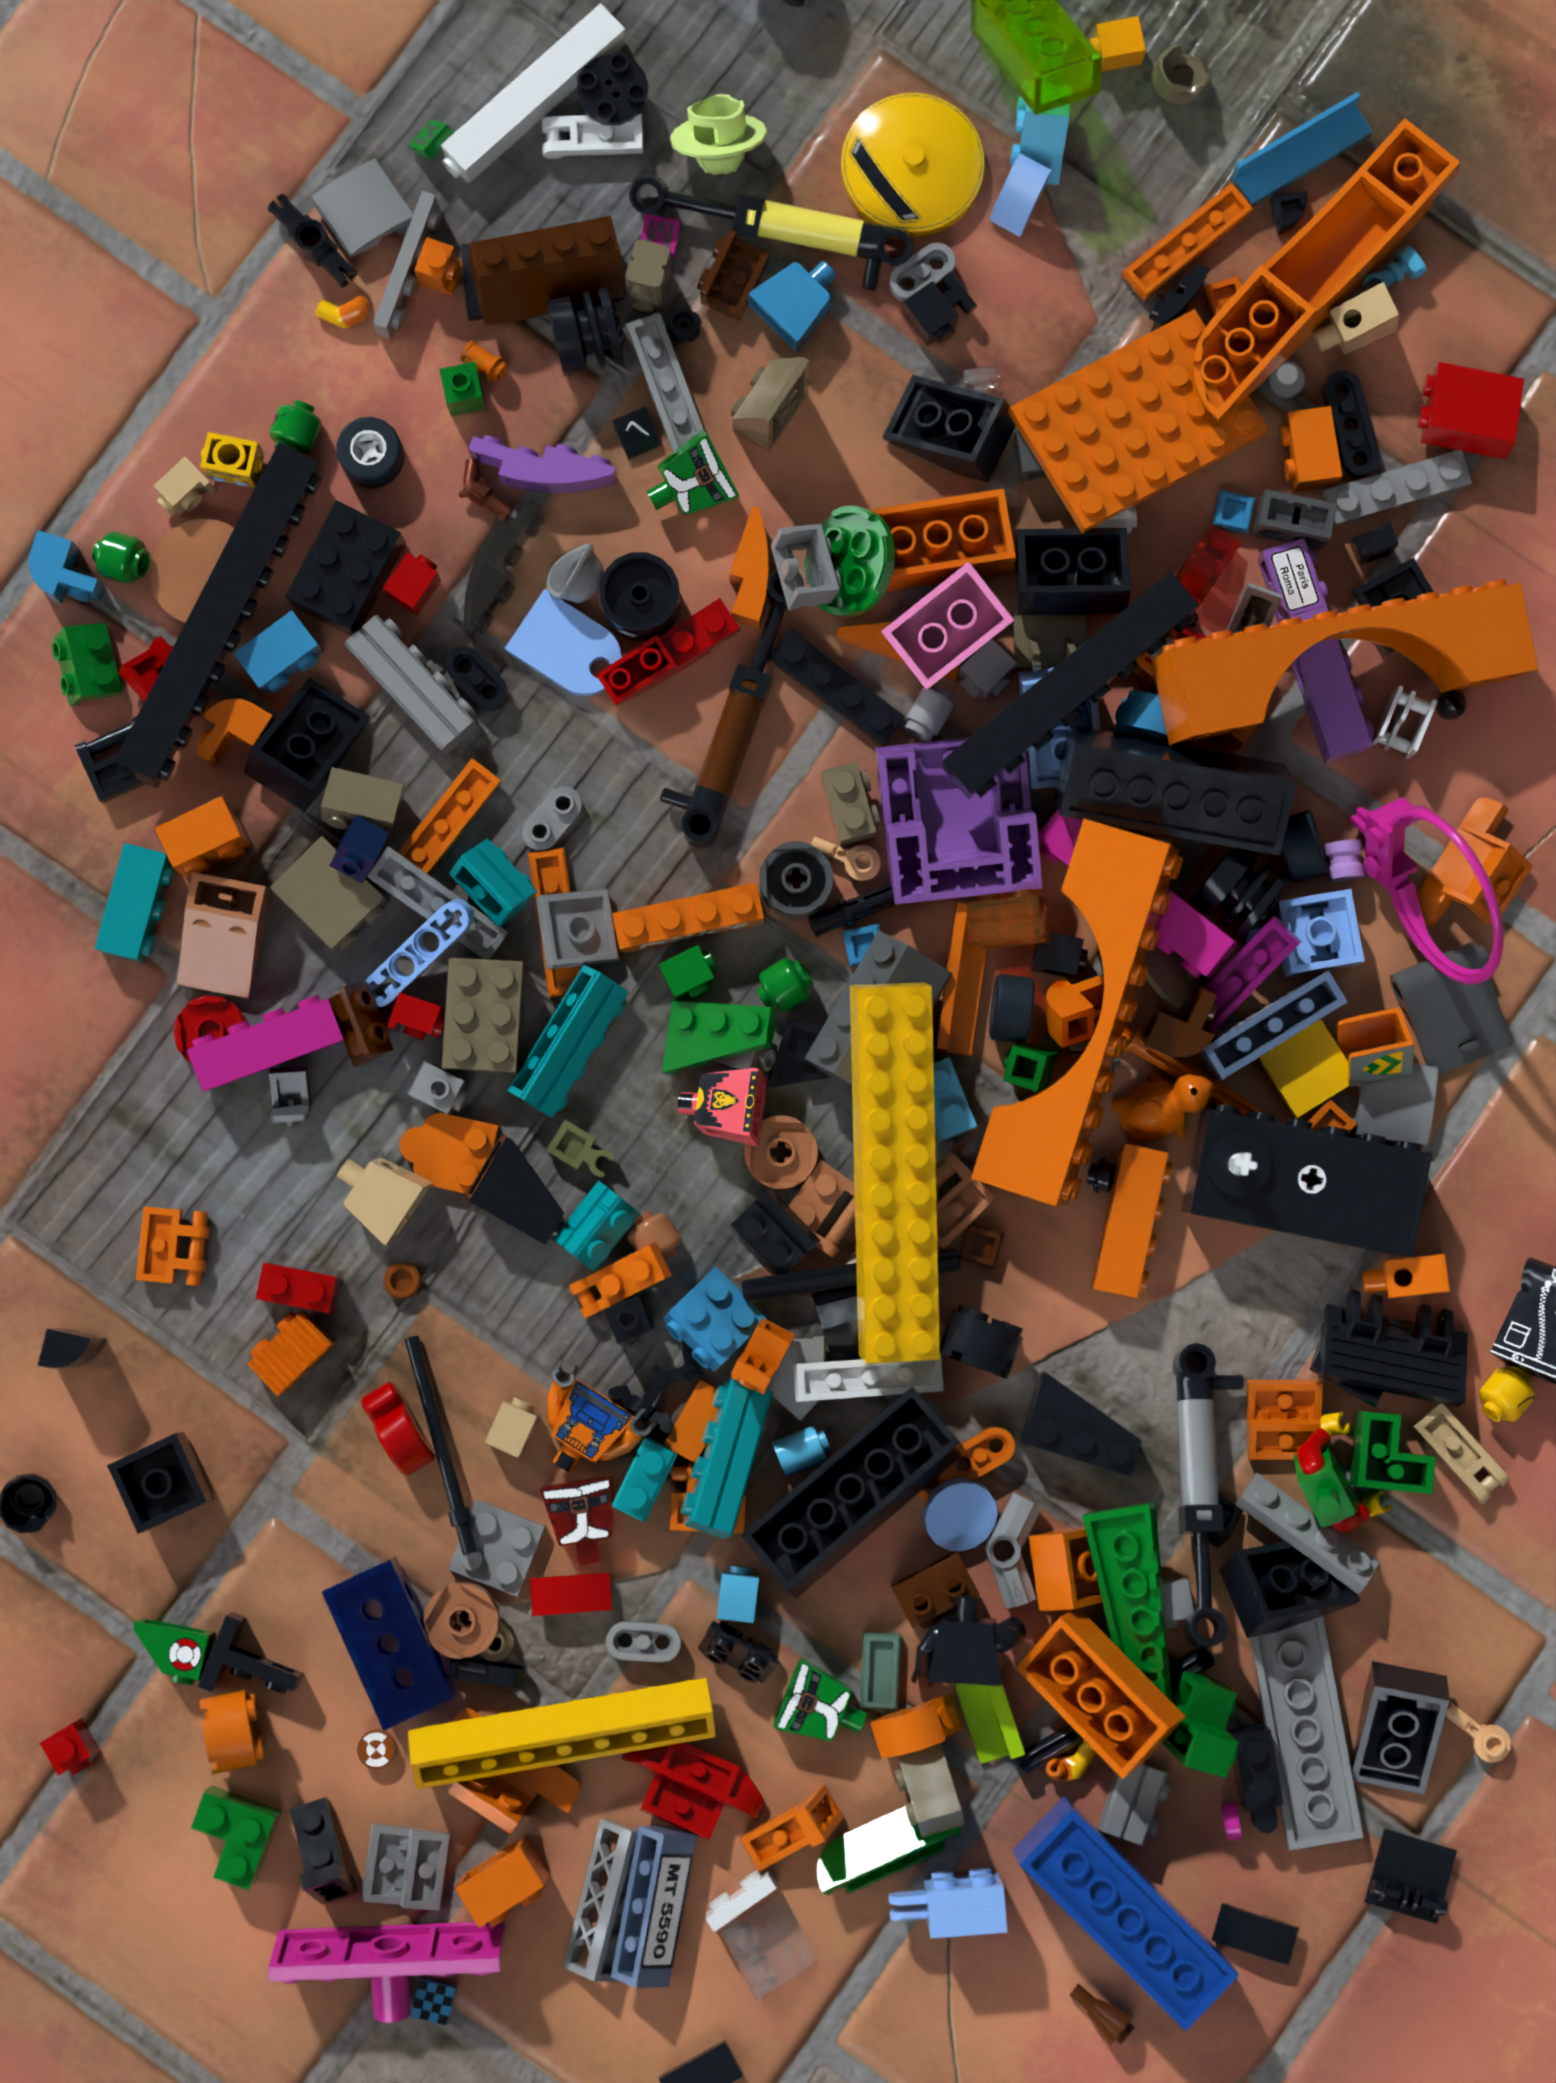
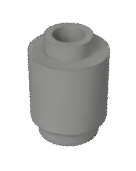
M932 685L931 689L927 690L922 688L906 716L908 722L904 729L913 736L925 742H930L933 736H938L954 707V704L949 700L951 694L935 685Z

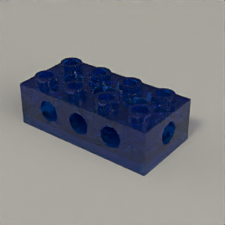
M396 1556L322 1591V1595L383 1731L451 1700L457 1694L451 1679H448L449 1674L439 1652L429 1642L424 1618ZM368 1599H375L380 1602L383 1609L381 1617L375 1618L368 1614L366 1610ZM383 1634H391L397 1639V1651L389 1652L383 1648L381 1644ZM401 1668L409 1670L414 1677L413 1685L404 1686L400 1684L396 1676L397 1670Z

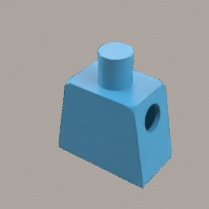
M821 261L810 273L799 263L794 262L748 294L749 306L797 353L829 311L832 297L825 288L837 276L833 269L824 261Z

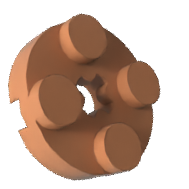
M777 1115L763 1120L759 1146L747 1144L744 1146L745 1163L751 1175L761 1184L772 1189H790L804 1182L815 1168L817 1162L818 1148L816 1139L808 1127L798 1119L790 1116ZM778 1142H784L785 1148L792 1151L791 1157H785L784 1163H777L776 1157L770 1156V1150L777 1148Z
M454 1582L436 1592L426 1606L424 1624L429 1642L439 1653L449 1658L464 1659L465 1657L478 1655L485 1651L497 1636L500 1626V1608L495 1603L492 1595L483 1587L470 1582ZM463 1611H466L470 1614L468 1619L472 1622L471 1627L464 1626L461 1630H458L454 1627L456 1620L452 1618L453 1613L461 1614Z

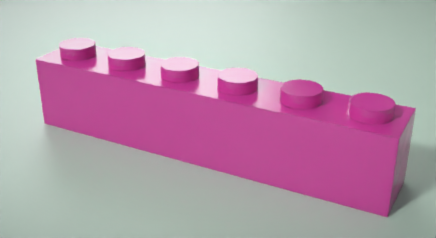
M1057 810L1038 834V841L1043 845L1039 852L1054 864L1062 860L1069 866L1083 820L1060 816L1059 810ZM1168 888L1167 893L1172 894L1166 915L1160 914L1156 929L1160 930L1157 947L1168 955L1174 950L1185 959L1180 965L1196 978H1199L1201 974L1211 978L1238 943Z

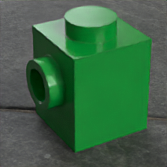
M698 945L658 964L675 1001L687 995H690L691 999H695L711 990L709 984L715 982L712 973L718 970L709 950L702 953Z
M1027 1042L1012 1045L1004 1059L1003 1069L1006 1070L1002 1081L1036 1092L1048 1088L1058 1052Z

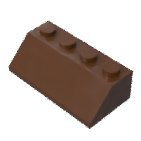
M611 216L471 242L469 245L467 261L485 327L549 315L546 301L564 296H570L575 309L583 308V292L589 291L592 306L599 305L597 289L607 287L608 294L613 302L624 300L625 298L620 249Z

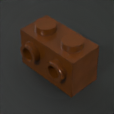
M957 1551L890 1585L912 1628L914 1629L920 1625L922 1630L939 1623L941 1620L940 1614L953 1608L956 1613L958 1596H975L979 1594Z

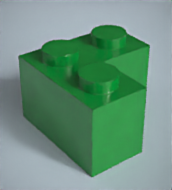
M1356 1410L1349 1481L1351 1485L1433 1494L1436 1457L1398 1452L1401 1415Z
M1183 1671L1172 1703L1186 1717L1162 1744L1185 1767L1226 1778L1229 1768L1236 1761L1238 1753L1237 1746L1239 1742L1225 1730L1228 1718L1233 1716L1236 1709L1237 1693L1223 1681Z
M213 1785L203 1792L191 1828L226 1841L213 1878L249 1890L257 1881L282 1810Z

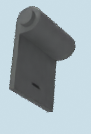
M1474 942L1466 943L1443 953L1454 963L1468 969H1480L1489 960L1485 948L1482 945L1477 947ZM1428 960L1390 975L1392 990L1399 1004L1408 1012L1425 1064L1437 1067L1438 1076L1513 1045L1491 979L1475 985L1462 984L1445 976Z

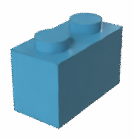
M291 610L233 654L259 689L266 695L270 691L276 693L282 690L290 682L289 677L298 670L304 672L313 667L319 661L318 656L323 651Z

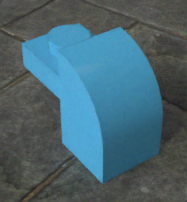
M37 530L29 554V570L35 583L51 599L61 604L66 590L68 591L67 596L82 602H88L89 597L101 601L105 589L103 584L96 578L73 571L80 551L75 543L71 540Z
M1129 691L1128 698H1123L1122 703L1117 708L1115 714L1116 725L1113 733L1147 736L1157 741L1168 742L1159 695L1143 691Z

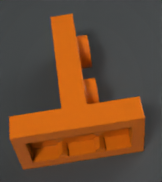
M823 1785L812 1791L805 1801L744 1833L740 1837V1841L757 1870L761 1871L809 1844L813 1848L823 1843L844 1816L827 1787Z

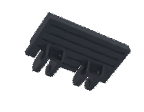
M1351 1289L1348 1292L1344 1323H1342V1307L1329 1304L1325 1306L1324 1322L1321 1324L1319 1379L1460 1407L1465 1403L1468 1333L1453 1330L1454 1313L1452 1310L1442 1309L1440 1311L1437 1323V1336L1431 1335V1306L1421 1304L1418 1307L1415 1318V1338H1413V1322L1383 1316V1296L1373 1294L1370 1297L1367 1308V1322L1360 1320L1361 1292Z

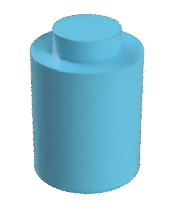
M814 1426L772 1442L785 1477L826 1461L824 1453L831 1451L824 1431L816 1432Z

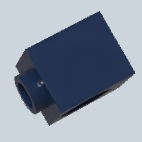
M356 815L343 835L329 866L340 871L345 876L362 883L376 862L389 832Z

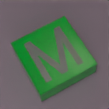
M431 119L408 147L416 155L433 160L442 150L441 144L452 136L454 132L447 124Z

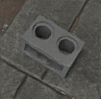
M1265 489L1258 502L1252 535L1289 543L1305 538L1308 547L1324 549L1331 539L1338 503Z

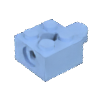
M1351 889L1281 900L1272 908L1273 917L1276 916L1302 941L1282 961L1284 978L1355 967L1365 961ZM1265 925L1256 926L1245 935L1243 948Z
M988 1867L969 1869V1875L954 1876V1871L952 1870L934 1871L931 1873V1878H923L924 1890L893 1892L888 1895L889 1904L913 1905L890 1909V1919L895 1921L927 1919L930 1938L1007 1933L1004 1885L999 1873H992L991 1868Z

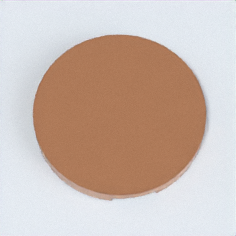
M214 519L186 521L169 530L154 548L149 563L150 587L159 605L176 621L182 624L186 623L234 530V527Z

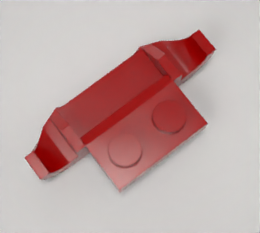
M686 1742L623 1753L621 1760L627 1763H633L648 1769L649 1773L655 1775L640 1808L641 1811L707 1841L711 1838L723 1807L729 1809L732 1807L748 1815L751 1819L758 1821L765 1804L758 1788L740 1769L741 1767Z

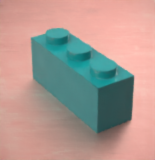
M124 843L94 947L95 950L142 964L145 963L146 956L151 957L156 944V936L152 935L156 921L160 922L165 913L166 900H162L165 888L172 885L176 873L166 853Z

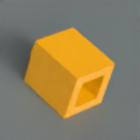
M1139 16L1096 24L1093 38L1089 39V51L1092 61H1098L1100 72L1142 64L1146 48Z

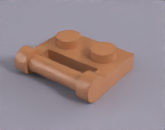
M952 1152L943 1159L945 1163L936 1170V1190L954 1173L962 1179L937 1203V1245L942 1250L950 1245L997 1200L982 1182L971 1179L972 1172Z
M820 1160L789 1204V1207L821 1240L815 1247L831 1258L838 1252L837 1245L855 1221L854 1182ZM845 1190L853 1198L826 1237L823 1238L816 1233V1230Z

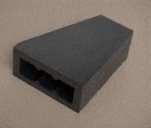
M501 1134L467 1192L465 1199L546 1245L549 1239L553 1240L561 1231L564 1225V1221L561 1220L564 1212L515 1142Z

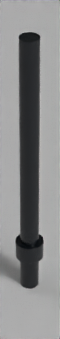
M419 1336L409 1337L404 1341L451 1511L448 1512L450 1524L451 1527L456 1528L463 1556L477 1552L470 1526V1522H473L471 1511L464 1504Z

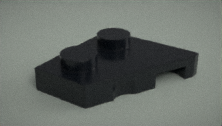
M791 1018L787 1019L768 1086L778 1087L830 1078V1076L820 1072L805 1059L821 1031V1027Z

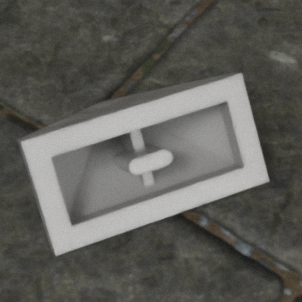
M1248 583L1236 599L1226 630H1231L1233 634L1257 624L1266 623V626L1269 627L1283 595Z

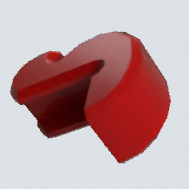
M388 1381L362 1397V1407L374 1425L377 1438L390 1460L403 1475L409 1476L434 1461L436 1456L434 1448L422 1436L402 1393L395 1383Z

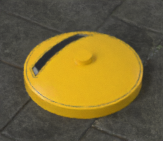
M897 94L871 105L853 123L843 145L841 176L850 202L865 220L892 227H902L908 230L912 237H921L947 229L969 211L981 188L985 165L984 151L980 137L971 121L951 103L928 94Z

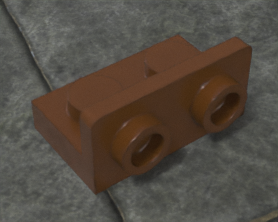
M368 982L346 985L339 989L340 993L328 999L353 1067L364 1065L394 1050Z

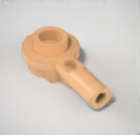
M815 836L812 840L811 845L820 850L826 857L844 863L846 872L856 881H869L880 870V856L870 846L859 845L848 850Z
M1449 1703L1446 1717L1471 1736L1474 1751L1479 1758L1486 1762L1496 1763L1508 1756L1511 1749V1740L1509 1734L1503 1728L1491 1724L1480 1725L1455 1704Z

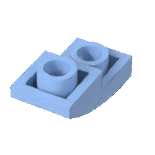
M1019 153L999 194L989 221L1021 237L1052 170Z

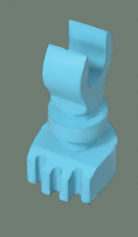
M1407 245L1395 254L1396 263L1391 261L1386 265V270L1367 275L1364 278L1361 289L1371 282H1377L1378 284L1384 282L1388 289L1394 281L1399 283L1403 280L1405 273L1413 280L1415 278L1418 279L1426 273V265L1418 253L1410 245Z

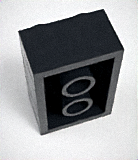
M336 500L285 597L291 606L352 636L357 630L362 628L406 545L402 533Z
M1079 528L1017 529L1015 543L1017 615L1120 614L1128 607L1131 584L1127 528H1093L1083 534Z

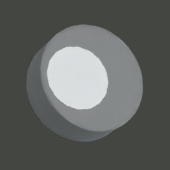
M1284 362L1267 378V388L1270 394L1276 399L1283 401L1291 400L1298 396L1305 383L1302 369L1292 362Z

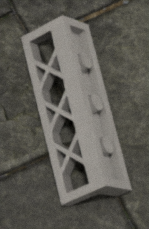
M600 1818L563 1967L594 1982H620L611 1978V1972L638 1828H629L604 1818ZM610 1831L619 1834L616 1850L610 1853L607 1845ZM605 1869L608 1881L606 1888L601 1891L598 1879L600 1872ZM596 1906L599 1917L597 1925L592 1928L589 1914L591 1909ZM585 1943L589 1951L586 1966L578 1963L581 1946Z

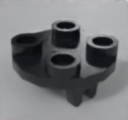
M615 52L595 58L584 67L577 77V96L582 110L592 120L603 125L618 126L631 122L642 112L648 101L649 86L644 71L623 52ZM608 82L612 83L611 86H607L606 84ZM615 94L619 95L618 98H614L613 96Z

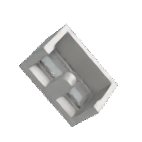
M812 524L780 528L771 544V549L788 611L799 607L831 604L840 590L841 579L838 570L833 568L831 542L828 537L824 536L822 525Z

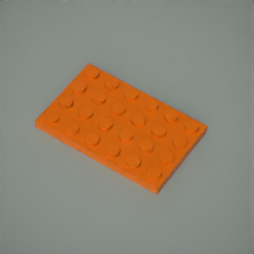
M1195 309L1010 406L1008 410L1010 417L1082 534L1268 434L1270 429L1249 395L1219 422L1202 403L1194 380V355L1197 343L1206 326Z

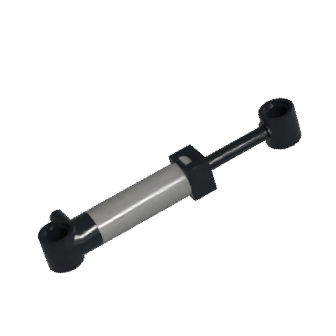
M1195 1343L1188 1345L1177 1353L1173 1359L1172 1367L1177 1385L1182 1504V1507L1178 1508L1179 1534H1194L1197 1609H1193L1194 1612L1187 1617L1183 1630L1190 1644L1198 1648H1207L1220 1644L1225 1639L1228 1630L1227 1621L1222 1613L1212 1609L1209 1534H1218L1224 1531L1223 1506L1219 1505L1214 1390H1242L1244 1379L1241 1375H1213L1216 1365L1214 1353L1204 1344ZM1188 1355H1194L1200 1359L1202 1363L1200 1373H1193L1187 1368L1186 1358ZM1201 1618H1207L1213 1624L1214 1632L1209 1639L1203 1638L1198 1633L1197 1625Z

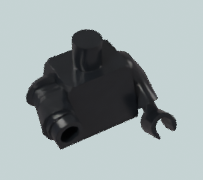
M958 1596L957 1617L943 1616L939 1624L930 1626L918 1644L911 1682L916 1683L918 1676H924L929 1680L928 1687H932L933 1682L1001 1686L1005 1677L1002 1652L1014 1649L1026 1639L1024 1623L1015 1617H1009L998 1624L996 1619L980 1618V1597Z

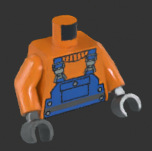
M564 1360L558 1362L553 1371V1382L547 1396V1423L553 1429L551 1435L564 1443L552 1461L563 1470L572 1473L582 1456L594 1463L599 1459L608 1462L632 1451L641 1439L648 1435L658 1424L657 1419L652 1424L644 1423L642 1414L646 1409L642 1408L634 1415L584 1382L575 1379L579 1372L578 1366H575L572 1373H566L561 1367Z

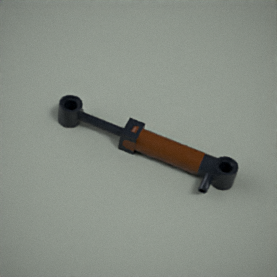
M777 569L768 578L767 596L772 606L751 665L748 668L737 664L729 687L728 697L692 797L668 788H664L660 796L661 802L687 810L682 818V830L687 842L695 847L709 846L718 836L720 824L760 712L765 705L772 685V676L763 673L783 615L785 611H788L785 596L779 595L775 590L776 586L781 583ZM798 573L801 587H803L804 584L802 577ZM703 818L711 824V827L706 834L696 835L690 830L691 823L695 819Z

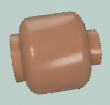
M648 1210L639 1215L632 1223L634 1228L628 1232L627 1241L634 1252L656 1242L665 1261L679 1253L677 1247L681 1244L682 1238L666 1213H658L653 1216L652 1212Z

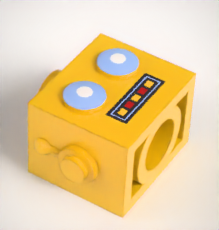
M208 432L205 446L201 451L200 468L208 479L255 488L259 481L260 473L263 472L265 453L256 441Z

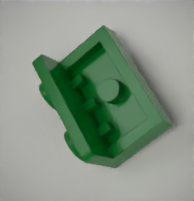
M106 623L63 627L52 641V654L54 659L59 661L62 673L60 687L63 695L67 696L69 706H77L83 700L120 695L122 689Z

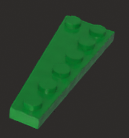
M1155 1501L1082 1515L1111 1640L1172 1702Z

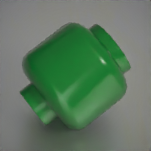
M295 400L293 405L285 404L279 406L269 432L270 438L275 442L274 448L280 442L302 454L313 451L322 427V421L314 414L315 408L299 400Z
M114 531L106 534L102 540H98L95 543L92 551V558L96 561L98 573L105 578L125 584L133 583L138 578H142L146 574L150 563V554L146 550L144 542L137 537Z
M784 958L760 973L759 981L762 987L756 991L766 1007L774 1006L780 1012H787L810 997L809 987L814 984L799 960L793 962L789 958Z

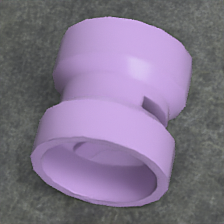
M1342 840L1325 844V854L1330 859L1331 865L1328 869V881L1343 882L1365 878V868L1360 863L1359 857L1362 853L1361 840Z

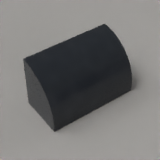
M47 1328L37 1366L65 1368L86 1364L99 1354L106 1338L64 1328Z

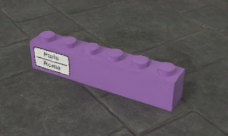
M1305 538L1262 551L1257 561L1266 588L1283 595L1275 613L1278 624L1279 621L1295 617H1301V621L1310 619L1315 614L1328 611L1326 605L1329 602L1328 591L1325 583L1318 581L1315 568L1318 567L1317 557L1313 548L1307 547ZM1338 639L1322 641L1312 645L1299 655L1292 663V667L1323 762L1326 764L1365 752L1372 746L1371 740L1374 739V731L1370 720L1363 717L1360 705L1363 704V698L1359 686L1352 684L1348 672L1351 671L1352 666L1347 651L1345 649L1341 650Z

